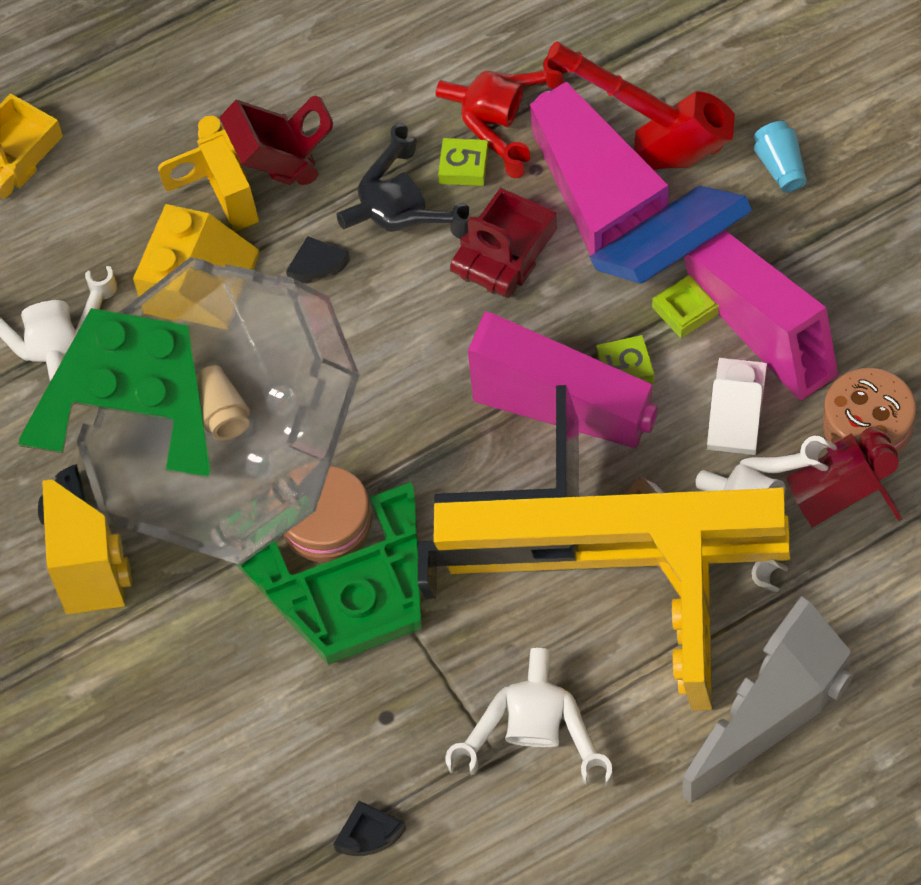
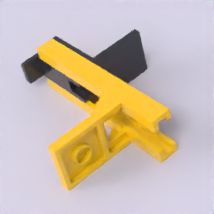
M556 385V488L435 494L434 541H418V587L425 599H436L437 567L447 566L451 574L660 566L680 597L679 599H672L673 629L677 630L678 645H682V649H673L674 680H678L679 695H687L692 711L712 710L709 564L790 560L788 515L785 516L784 488L579 497V421L567 385Z

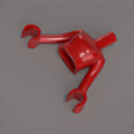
M547 56L543 61V70L538 72L504 74L495 71H484L468 87L440 80L436 88V97L462 103L461 114L465 125L480 140H488L489 148L504 160L505 172L509 177L520 178L525 172L521 161H530L529 148L522 142L506 144L485 123H495L509 128L520 107L524 86L545 83L549 88L555 89L564 83L562 73H567L568 71L567 68L549 59Z

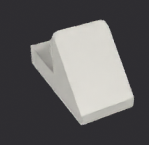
M719 358L717 375L713 383L707 450L756 455L767 363Z

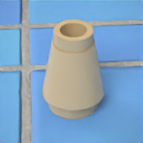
M212 365L201 369L196 374L205 430L212 433L213 437L217 440H228L241 435L249 427L248 417L250 409L226 374H224L222 367Z

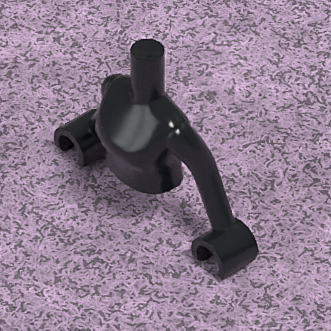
M402 123L395 124L391 128L390 145L369 168L359 183L358 196L361 203L336 214L340 227L347 229L372 219L386 231L395 232L417 224L450 223L451 233L459 239L462 236L465 237L468 233V220L466 219L469 216L470 210L467 204L458 203L452 211L425 210V201L420 190L406 173L402 172L390 179L380 180L396 158H411L416 151L417 139L415 137L406 139L408 127Z

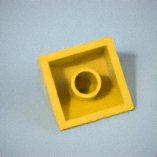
M165 204L133 277L142 310L230 329L259 258V249L209 213Z
M52 479L42 481L47 570L66 615L124 607V588L132 586V575L128 557L123 558L120 534H111L107 520L102 513Z

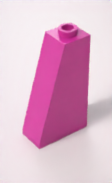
M567 81L552 91H545L530 104L532 133L590 255L668 206V184Z
M723 230L684 256L688 275H691L719 305V316L763 363H767V367L796 398L802 401L838 377L827 309L823 304L726 230Z
M484 312L468 348L473 402L556 425V385H567L578 417L580 433L635 449L638 447L643 432L651 433L658 413V405L652 404V384L496 314Z

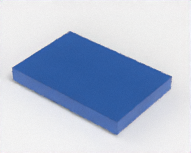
M699 185L589 257L597 271L643 284L748 215L752 209L744 195Z

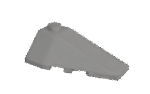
M802 596L764 647L763 651L767 656L761 665L757 680L745 678L736 693L738 695L730 710V715L733 718L730 722L721 719L716 723L683 776L682 798L692 803L821 713L831 698L838 701L848 689L853 678V674L849 672L851 650L813 604Z

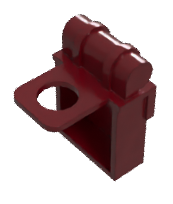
M310 97L289 120L286 114H279L237 99L219 117L242 165L267 172L272 180L289 185L295 180L300 185H308L317 179L318 172L315 168V161L309 153L333 128V119L321 97ZM316 111L320 117L319 128L315 134L307 137L303 131L304 119L310 112Z
M500 187L478 218L470 217L468 220V233L460 239L461 247L451 261L450 272L459 275L466 282L472 281L486 288L489 293L509 298L517 284L522 286L536 266V258L557 230L556 212Z
M866 428L860 437L861 445L858 444L851 433L834 443L837 447L836 450L827 447L828 453L819 458L818 462L828 466V470L821 471L810 465L786 478L798 507L812 528L877 490L884 497L898 522L903 520L895 503L881 482L883 478L896 471L899 461L897 451L892 445L889 436L880 428Z

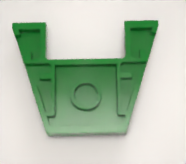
M91 308L20 435L18 445L20 447L64 454L71 409L75 404L149 416L173 422L165 471L209 478L210 464L188 325Z
M411 482L370 497L371 507L386 540L295 575L289 574L273 534L231 549L236 566L328 665L422 629L420 588L418 587L416 503L414 487Z

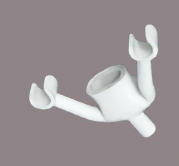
M106 266L108 276L101 282L93 281L90 270L85 273L91 293L76 330L71 322L69 305L65 301L51 300L31 305L22 311L21 317L25 327L24 340L0 318V338L20 358L32 362H46L51 381L91 308L100 310L103 299H108L115 294L117 283L111 267Z
M814 435L804 441L801 446V453L781 457H752L741 460L729 478L702 470L697 475L696 487L703 491L784 488L785 493L786 487L783 481L768 478L760 472L769 474L781 473L810 465L821 471H826L829 467L818 462V455L824 448L829 447L836 450L837 447L832 442ZM775 560L756 562L752 569V579L758 586L772 592H778L780 588L770 583V575L772 571L778 568L788 571V567Z
M532 648L530 650L528 680L502 688L496 694L468 739L464 743L452 745L447 750L445 756L446 765L451 774L453 773L455 758L460 755L469 756L471 758L470 774L474 775L478 769L476 753L496 727L506 708L508 712V729L505 740L507 742L530 747H556L559 745V725L564 713L567 728L583 760L581 765L583 782L587 785L589 769L598 765L604 767L607 771L605 776L606 786L610 785L613 779L612 764L605 755L596 752L572 694L548 682L551 651L545 648Z

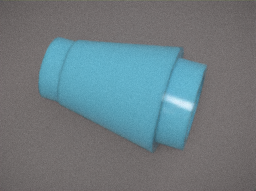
M785 121L772 122L760 128L754 134L756 143L753 149L780 186L781 191L789 193L803 187L807 183V178L805 176L796 130L789 128L788 123Z

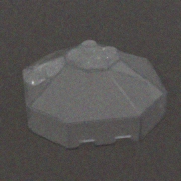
M190 257L120 313L188 325L195 374L208 366L217 365L222 367L224 374H226L250 409L248 417L249 427L241 435L228 440H217L213 437L212 433L204 428L210 464L209 478L165 471L173 428L171 420L99 408L93 426L85 423L82 424L77 445L98 510L105 516L108 524L241 565L316 511L360 374L329 296L291 277L281 275L272 277L256 270L227 264L223 267L202 259Z

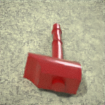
M558 41L554 42L548 51V58L567 68L569 73L573 72L606 91L608 96L613 95L627 106L651 119V121L635 131L634 151L653 170L689 168L709 154L714 155L718 153L725 144L733 140L735 113L721 99L710 93L695 91L674 106H671L644 89L622 79L621 75L611 73L582 56L581 52H575Z

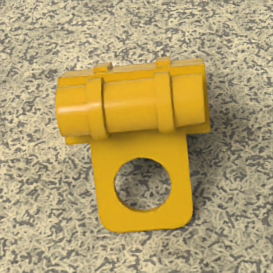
M11 93L0 104V199H6L12 193L14 186L20 189L37 171L36 165L63 137L57 119Z
M215 116L203 117L198 123L199 140H197L199 147L162 162L158 167V172L162 185L167 191L178 189L207 177L233 231L236 232L259 222L251 188L242 168L243 165L220 120ZM180 164H194L193 170L184 177L173 178L170 176L172 170Z

